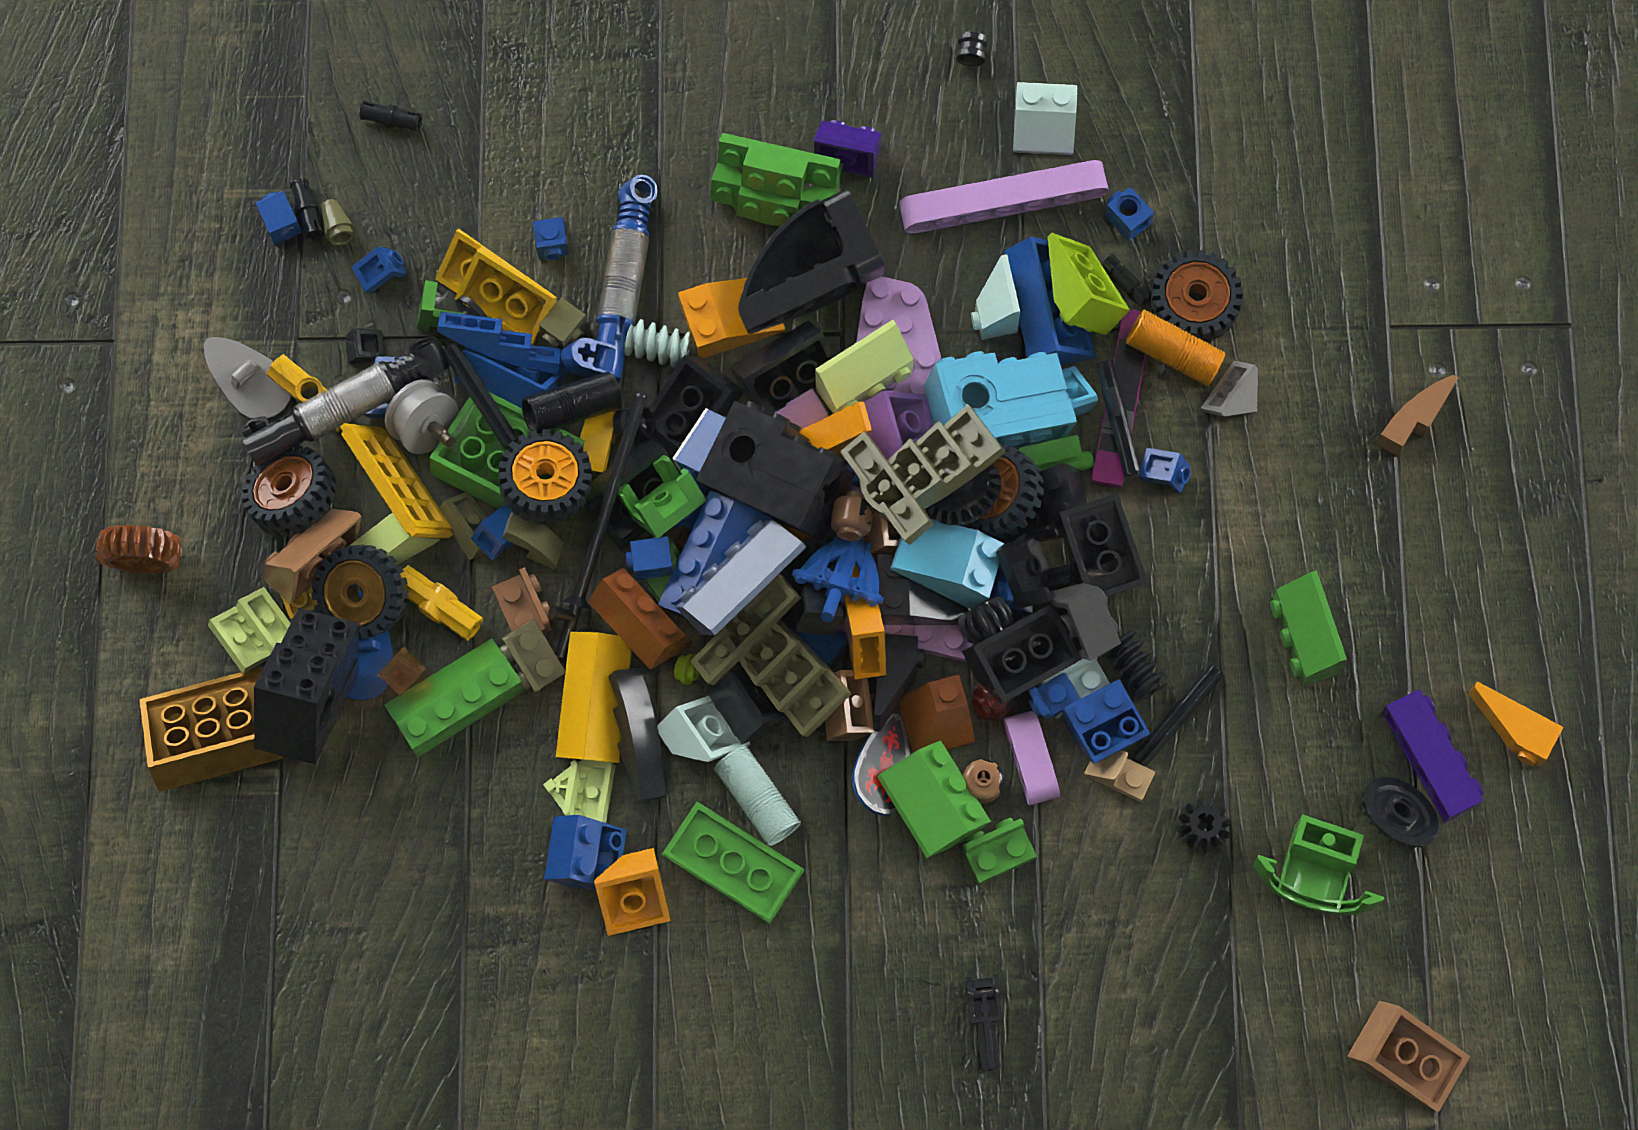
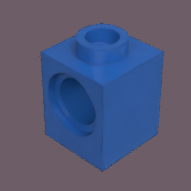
M1131 187L1127 188L1124 192L1117 191L1108 199L1105 217L1128 242L1152 224L1153 210ZM1128 208L1135 214L1126 216L1120 210Z
M284 191L269 193L260 201L255 202L274 245L302 233Z
M506 504L483 520L471 537V540L491 560H494L514 544L502 538L512 511Z
M668 537L630 541L631 552L625 553L628 571H634L636 580L672 575L673 568Z

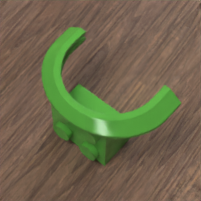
M1303 814L1295 825L1280 879L1274 873V867L1277 864L1276 860L1258 855L1253 867L1256 874L1272 892L1291 903L1310 910L1334 915H1355L1377 908L1384 900L1383 896L1365 891L1358 899L1342 901L1350 872L1356 865L1364 835Z

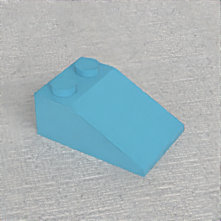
M931 519L934 525L912 544L909 545L900 536L891 570L969 609H973L990 597L1000 563L995 551L1004 543L978 530L958 525H946L934 519Z

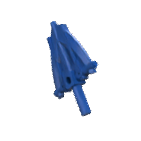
M836 534L834 540L816 551L800 570H793L792 576L796 578L795 582L798 584L808 582L812 583L814 589L817 590L823 587L827 588L825 594L827 600L821 614L823 621L831 622L834 619L839 601L843 602L846 594L850 595L852 601L856 602L863 599L870 606L883 603L884 597L879 595L878 571L871 554L872 543L868 542L866 545L862 538L858 541H848L839 538ZM838 559L835 569L832 572L827 567L830 562ZM856 564L860 575L859 577L851 578L854 565Z

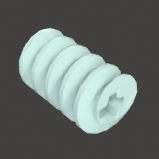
M640 319L636 326L631 324L625 340L624 354L629 356L635 349L636 358L641 359L646 353L647 360L653 362L658 356L659 363L665 365L670 358L671 367L676 368L683 356L690 354L691 332L687 331L683 339H681L679 329L677 328L670 336L668 335L666 325L658 333L656 332L654 322L646 330L644 329V320Z

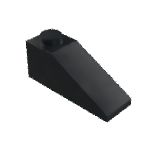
M885 634L886 675L877 676L874 731H881L915 681L916 667L923 668L924 649H918V636Z

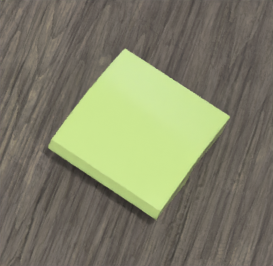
M263 587L239 599L235 607L210 619L208 626L244 674L268 660L276 643L282 642L291 623Z

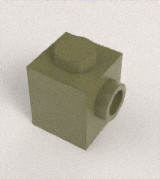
M562 297L539 324L542 341L549 347H558L561 350L572 342L583 338V331L588 326L586 314Z

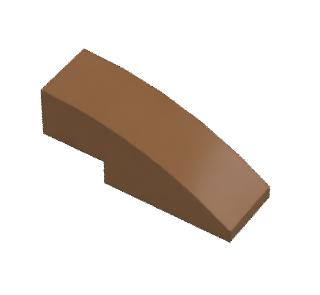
M1455 375L1446 377L1413 397L1391 419L1376 444L1398 456L1412 432L1424 437L1459 377Z

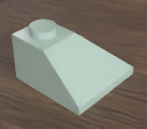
M1001 255L976 300L975 312H971L974 331H980L981 340L1014 334L1018 331L1020 308L1007 255Z
M709 696L675 707L657 725L660 737L672 754L705 762L726 756L739 747H748L750 745L749 742L740 743Z

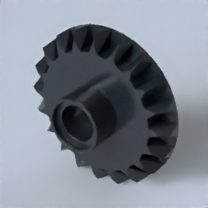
M992 463L970 481L925 510L934 520L946 525H963L981 518L994 506L1001 491L999 471Z
M1391 777L1377 778L1368 784L1362 794L1364 798L1361 804L1365 808L1364 815L1371 818L1370 825L1376 826L1379 834L1388 837L1389 842L1396 841L1400 848L1407 845L1411 850L1416 847L1423 848L1435 839L1439 830L1438 817L1431 803L1419 790L1402 780Z

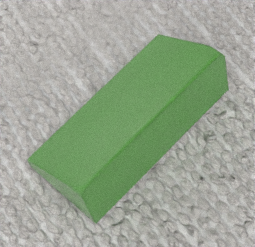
M1078 435L1018 448L1019 451L1034 461L1036 466L1072 459L1082 455Z

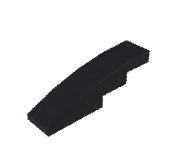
M636 667L614 671L608 677L618 706L613 709V713L623 738L617 746L637 802L664 798L667 792L659 733L641 668Z

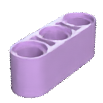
M1032 710L1003 718L1007 738L1028 805L1060 797L1056 775L1035 712Z

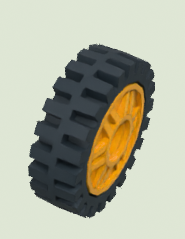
M542 429V434L538 435L537 431L534 430L529 432V437L527 438L523 434L518 437L517 443L512 441L508 445V451L505 450L502 454L498 472L501 496L504 497L507 507L511 506L512 512L515 515L521 513L522 519L528 522L530 518H534V523L542 524V520H547L548 524H555L556 518H559L560 522L565 521L568 514L574 516L578 513V507L582 508L586 503V498L589 497L592 484V469L589 456L586 451L583 452V446L579 442L574 444V438L569 435L563 438L560 431L555 430L554 435H550L549 429ZM542 474H548L552 476L550 479L546 480L539 478V476Z

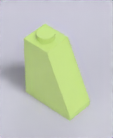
M392 512L349 546H376V549L387 551V556H393L397 560L394 564L398 565L434 545L440 539L412 537L411 534H406Z

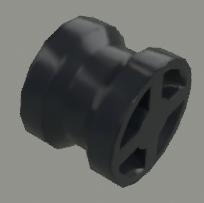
M978 32L961 33L958 37L960 49L956 54L957 62L966 66L983 65L986 59V54L983 51L987 47L988 38Z

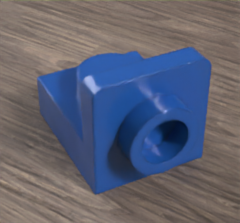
M563 217L533 221L535 244L539 259L553 261L560 259L563 255H569Z
M379 246L351 267L364 291L367 293H373L393 276L402 278L407 274L402 266L404 261L400 254L393 249Z
M1147 448L1140 466V474L1137 476L1141 481L1169 485L1174 492L1181 493L1184 484L1190 478V464L1180 453Z
M1065 672L1038 688L1033 686L1028 689L1032 697L1028 699V702L1037 716L1042 714L1044 718L1049 720L1062 713L1064 707L1081 699L1068 674Z

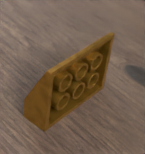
M262 666L251 669L244 674L239 672L139 699L148 769L158 792L283 759V756L254 749V686L263 670Z

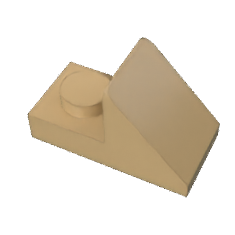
M1119 751L1096 764H1093L1091 761L1089 762L1084 772L1085 776L1139 802H1142L1155 775V771L1128 759V753L1125 751Z

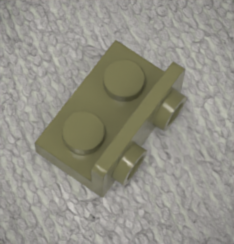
M534 619L501 638L504 645L499 648L509 663L514 661L521 672L517 673L525 691L531 688L536 693L542 687L565 674L563 666Z

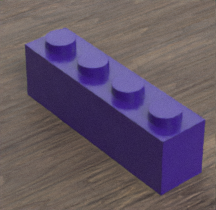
M1418 689L1386 705L1382 715L1445 824L1478 807L1483 801V790L1479 782L1475 778L1471 779L1466 770L1467 762L1463 754L1459 750L1455 751L1449 741L1451 740V734L1444 723H1439L1434 715L1435 706L1428 695L1424 696L1421 690Z

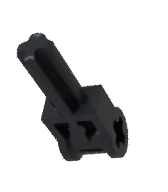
M993 974L992 978L971 979L970 976L965 977L970 1025L977 1024L982 1071L999 1070L1001 1065L996 1022H1002L1003 1016L998 974ZM981 989H990V990H984V991H976V990H981Z

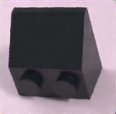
M743 667L729 671L707 692L716 709L721 713L741 744L761 738L789 720L784 712L777 710L764 690L759 686H755Z

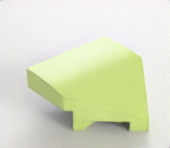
M574 759L570 767L555 779H549L543 786L552 795L566 816L582 815L606 823L616 765L612 762L581 760L578 763Z

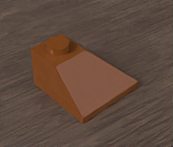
M959 674L928 682L905 694L900 701L899 708L912 753L938 741L943 743L946 750L975 743L968 703Z

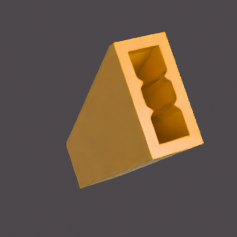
M856 564L854 565L851 578L859 577L860 575ZM846 594L842 605L846 608L844 623L854 678L863 679L885 676V631L879 604L870 606L863 599L855 602L852 601L850 595Z

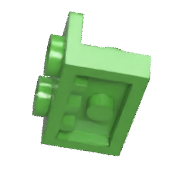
M1012 818L1005 819L996 824V830L984 834L983 831H980L966 838L967 843L963 845L962 851L978 885L1037 859V855L1023 828L1024 823L1022 819L1013 821Z

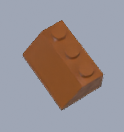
M624 568L603 578L588 601L650 670L693 644L692 640Z

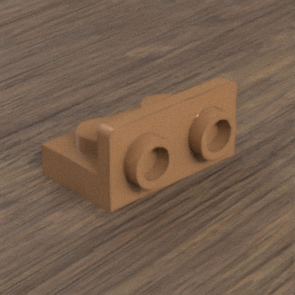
M524 567L519 569L520 575L492 586L511 632L531 619L535 620L543 634L552 630L549 620L553 619L549 617L550 607L547 601L541 603L537 596V592L542 590L535 574L528 576Z

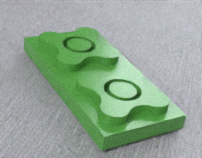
M699 802L695 803L662 853V857L769 925L804 873L802 867Z

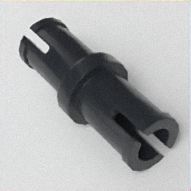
M363 101L359 112L361 120L382 123L386 128L391 129L396 126L419 132L423 121L422 113L398 109V106L393 104L384 106Z
M302 178L296 179L290 183L296 203L294 208L296 216L301 220L305 239H318L324 235L318 217V203L313 200L308 179L304 178L303 183Z

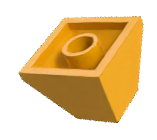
M654 848L622 855L594 880L608 936L671 921Z

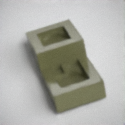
M511 511L502 536L503 539L527 549V558L551 569L556 568L564 542L544 524L534 523V518H530L528 522L522 519L521 513L515 515Z

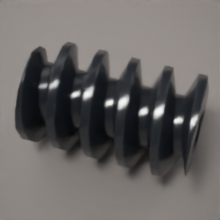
M1137 629L1119 636L1121 644L1106 652L1108 659H1115L1112 667L1115 670L1122 669L1119 673V678L1121 680L1130 679L1125 687L1128 691L1136 690L1132 695V699L1135 702L1153 696L1168 684L1159 683L1160 679L1165 675L1164 672H1152L1158 664L1157 661L1149 663L1145 661L1151 654V651H1139L1145 643L1144 640L1135 642L1132 640L1138 633Z

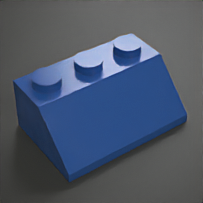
M467 347L463 350L464 355L488 392L522 408L523 397L561 386L568 373L560 363L558 374L499 361ZM455 374L454 382H457L462 385L459 378Z

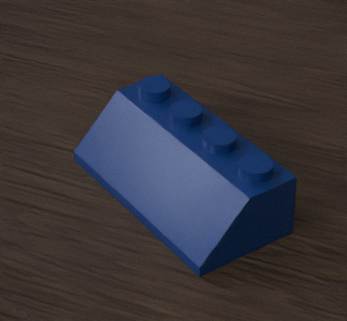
M1029 237L1005 250L1004 254L1008 256L1020 308L1019 326L1022 330L1026 356L1029 357L1038 352H1045L1046 355L1057 353L1060 365L1095 358L1091 333L1082 327L1069 326L1059 315L1060 310L1055 304L1053 297L1048 240Z
M709 491L706 498L707 501L703 504L658 605L675 616L687 620L676 608L681 602L679 596L691 585L696 588L704 580L702 574L711 565L716 563L719 566L727 558L724 553L737 541L740 544L750 536L747 531L757 521H777L776 519L733 498Z

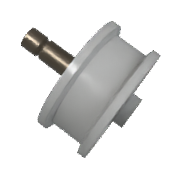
M417 380L403 387L393 397L385 413V427L392 437L401 440L402 445L414 454L431 452L435 450L440 441L447 448H450L455 444L456 438L447 430L459 413L458 405L452 397L442 393L440 387L430 380Z

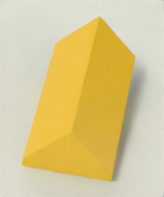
M460 229L456 230L435 277V280L457 293L455 300L464 295L473 300L488 318L502 319L501 329L532 334L531 345H534L541 335L539 324L557 303L556 296Z
M570 632L556 757L619 763L620 751L617 744L622 740V735L613 713V709L618 706L608 676L614 671L630 669L632 649L619 635L598 632Z

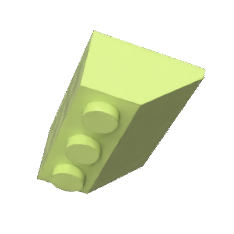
M891 320L815 369L816 391L833 414L857 402L866 401L882 391H886L887 386L895 381L896 383H901L912 374L914 359L895 321Z

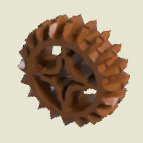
M129 524L126 526H109L100 531L96 541V559L101 564L106 565L108 568H115L117 571L140 574L169 573L178 568L182 558V541L177 535L170 531H163L161 528L140 525L132 526Z

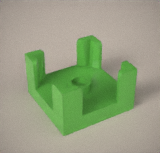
M662 455L653 462V467L663 481L656 489L640 501L628 484L621 486L617 494L632 520L656 538H659L707 501L691 474L687 470L682 469L680 475L673 462L666 455Z

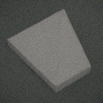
M1233 361L1202 405V411L1224 417L1257 412L1258 368L1254 364Z

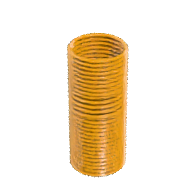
M1146 309L1138 316L1126 340V344H1129V346L1137 348L1140 352L1148 354L1151 358L1153 357L1165 365L1167 364V366L1176 369V371L1179 370V373L1182 372L1183 375L1195 381L1197 380V382L1205 386L1212 382L1225 357L1224 351L1222 352L1219 348L1211 346L1206 341L1203 342L1200 338L1194 337L1191 333L1176 327V325L1170 322L1168 323V321L1157 317V315L1149 313Z

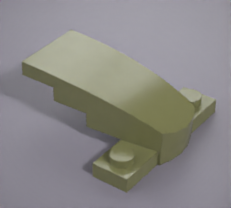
M967 404L945 425L938 421L916 442L910 438L889 460L885 458L866 432H862L840 452L859 477L861 491L866 501L884 520L891 522L903 540L910 545L934 525L924 509L970 481L1006 451L975 410Z
M778 574L690 662L708 684L715 685L739 661L755 686H759L764 690L777 710L786 714L802 736L809 737L852 693L810 646L780 620L801 597L786 578Z

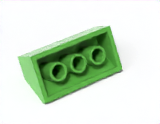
M491 638L384 704V706L418 758L521 694L525 689L509 661Z

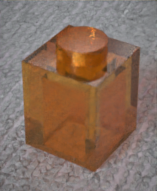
M402 647L377 675L401 696L423 673L426 667Z

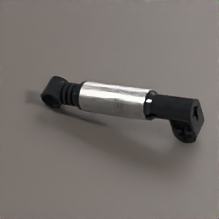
M431 336L418 341L409 348L408 356L404 353L401 355L403 359L394 358L395 363H392L390 360L389 362L380 361L374 364V366L371 365V367L366 368L363 372L360 371L357 375L355 374L349 377V379L346 378V380L338 383V385L335 384L333 389L330 387L329 390L326 389V392L323 391V394L319 393L313 396V398L310 397L307 401L302 402V404L299 403V405L292 408L290 414L271 424L265 416H260L242 425L238 432L256 466L304 441L312 442L319 439L322 435L325 436L330 431L333 432V430L339 428L341 424L348 423V421L351 422V419L355 420V418L366 414L369 410L372 411V409L377 408V406L380 407V405L385 404L388 400L391 401L405 387V383L409 384L413 379L415 381L419 380L418 376L421 375L423 379H428L444 372L450 365L443 355V350L437 338Z

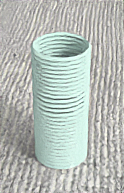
M742 746L722 758L716 764L714 771L720 776L721 781L727 786L736 802L740 804L739 807H742L741 809L745 811L746 817H749L752 825L762 835L761 838L765 840L767 845L772 846L793 833L800 826L801 821L795 816V813L791 810L792 808H789L790 805L786 803V800H783L784 797H781V794H779V791H777V788L769 779L770 777L766 775V772L758 764L757 759L749 751L750 749L747 746Z

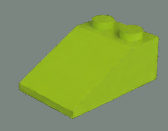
M1051 233L1048 236L1053 297L1055 304L1060 310L1059 315L1061 319L1069 326L1075 325L1084 328L1088 332L1094 331L1107 335L1130 311L1090 246Z

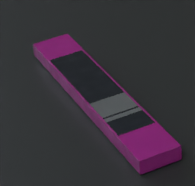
M1130 310L1121 319L1113 361L1131 434L1146 359L1145 353L1126 344L1127 337L1141 313L1135 310ZM1105 406L1091 483L1121 489L1124 474Z

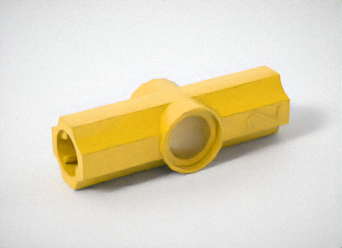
M284 354L276 358L266 373L267 377L300 404L308 400L302 396L304 391L309 388L317 389L318 394H323V391L326 392V388L322 386L317 378L311 377ZM339 427V428H336V430H334V431L338 433V432H340L342 429Z
M407 565L403 569L404 572L400 574L402 578L406 577L408 584L404 585V590H408L407 599L416 604L417 608L429 619L437 624L441 622L466 641L474 637L484 621L483 618L461 603L458 597L444 585L438 582L433 583L423 574Z

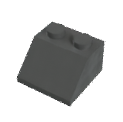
M1082 583L1051 591L1054 592L1056 597L1050 602L1042 603L1043 607L1053 604L1082 659L1091 661L1121 644L1117 634L1119 627L1114 618L1110 616L1106 606L1108 599L1099 587Z

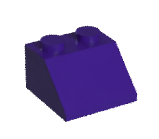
M837 120L830 122L822 121L814 139V154L841 159L840 163H843L844 172L874 177L881 148V133L871 127H851Z

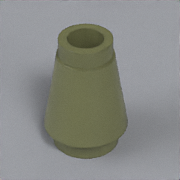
M329 199L321 204L325 238L335 246L347 244L354 237L353 224L337 200Z

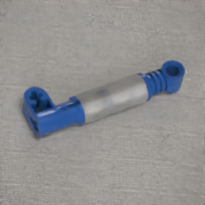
M640 174L624 183L618 191L621 207L619 209L620 214L618 215L617 225L612 228L603 276L604 280L596 316V322L599 325L597 340L580 338L562 350L560 354L561 364L571 374L588 378L608 371L614 375L618 383L621 382L625 360V340L630 325L634 326L636 321L639 294L641 293L643 272L650 240V234L647 231L649 211L652 201L656 199L658 194L655 181L648 175ZM634 188L638 189L641 198L636 195ZM594 353V358H593V357H589V358H587V359H585V360H582V359H584L585 357H587V356H589V355H591V354Z

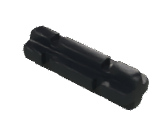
M1115 255L1108 256L1102 262L1108 275L1112 274V279L1128 295L1132 294V299L1139 306L1146 304L1151 298V292L1144 285H1140L1141 282L1125 265H1120L1121 261Z

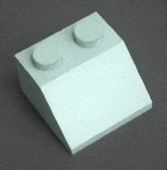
M1017 82L1013 138L1014 153L1073 155L1077 85Z

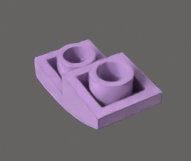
M813 388L786 403L784 408L775 412L788 418L790 422L800 426L802 429L829 415Z

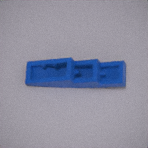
M441 311L437 332L457 343L499 361L527 369L558 374L561 349L531 345L532 334L501 330L502 319Z

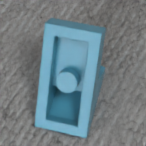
M1076 366L1063 369L1062 372L1067 386L1066 393L1068 399H1071L1075 416L1090 412L1098 401L1097 394Z

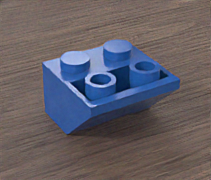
M1119 679L1064 707L1061 718L1075 743L1093 764L1150 736L1149 730Z
M582 815L554 817L544 880L568 887L596 890L594 880L623 855L627 829Z

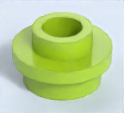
M694 654L681 655L675 664L674 677L676 680H680L683 685H690L693 680L696 681L700 673L690 662L696 656Z

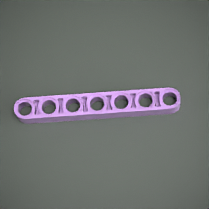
M1092 160L914 194L902 198L899 201V207L905 232L913 234L1092 200L1105 196L1109 192L1102 162Z

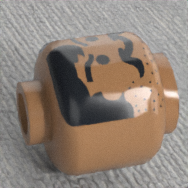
M855 491L847 492L846 496H840L835 500L830 525L837 532L839 538L848 541H858L862 536L870 532L874 509L866 501L862 493Z
M979 759L969 764L963 773L966 789L972 796L977 798L980 804L993 802L999 797L1004 785V776L1001 768L996 763L990 760Z

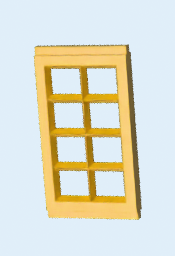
M348 423L340 426L343 431L341 435L406 534H411L412 537L447 539L453 536L451 532L452 527L387 430H384L382 427Z

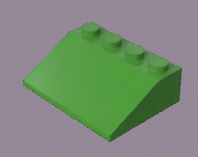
M490 393L517 437L523 434L526 438L529 437L530 430L525 422L522 408ZM469 397L447 430L456 438L455 444L447 448L441 441L429 458L431 475L499 509L505 505L504 497L501 496L499 488V464L502 460V454L505 450H508L502 447L471 397ZM561 428L550 431V435H554L556 430L562 432L563 438H566L567 435L573 437L574 444L577 442L582 446L585 444V440ZM542 474L539 476L540 479L544 480L550 479L552 477L548 474Z

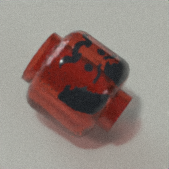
M981 684L974 688V698L971 700L978 716L993 722L999 721L1016 710L1019 704L1018 695L1001 704Z

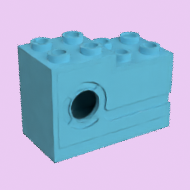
M978 351L967 355L966 358L956 360L954 357H946L935 363L923 386L934 425L938 421L945 425L968 404L975 410L1000 445L1003 443L1016 449L1067 437L1077 422L1071 399H1068L1066 393L1067 386L1057 353L1046 355L1045 352H1038L1021 360L1011 357L1000 361L999 364L995 352L984 354V352Z

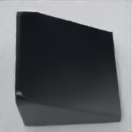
M353 328L345 336L347 362L349 364L374 362L376 356L384 357L382 330Z

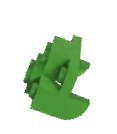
M722 133L719 140L718 162L711 179L710 200L731 205L737 210L736 216L745 217L767 225L782 226L790 217L817 199L822 201L838 193L843 163H840L841 159ZM737 167L743 168L742 174L740 173ZM805 183L815 184V186L804 190Z

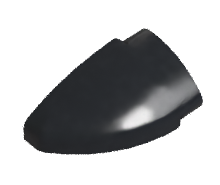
M848 189L822 201L817 199L806 205L790 217L765 244L750 269L739 301V315L748 334L783 324L851 296L857 292L856 280L862 286L885 275V265Z

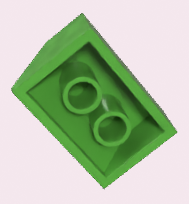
M1313 571L1276 589L1273 600L1270 601L1273 616L1275 619H1280L1283 628L1280 630L1282 643L1285 648L1289 647L1293 658L1290 659L1292 673L1295 678H1300L1302 685L1337 676L1347 660L1317 571Z
M941 741L917 750L877 776L926 858L965 842L967 837L981 831L991 822L977 798L972 796L966 789L963 775Z

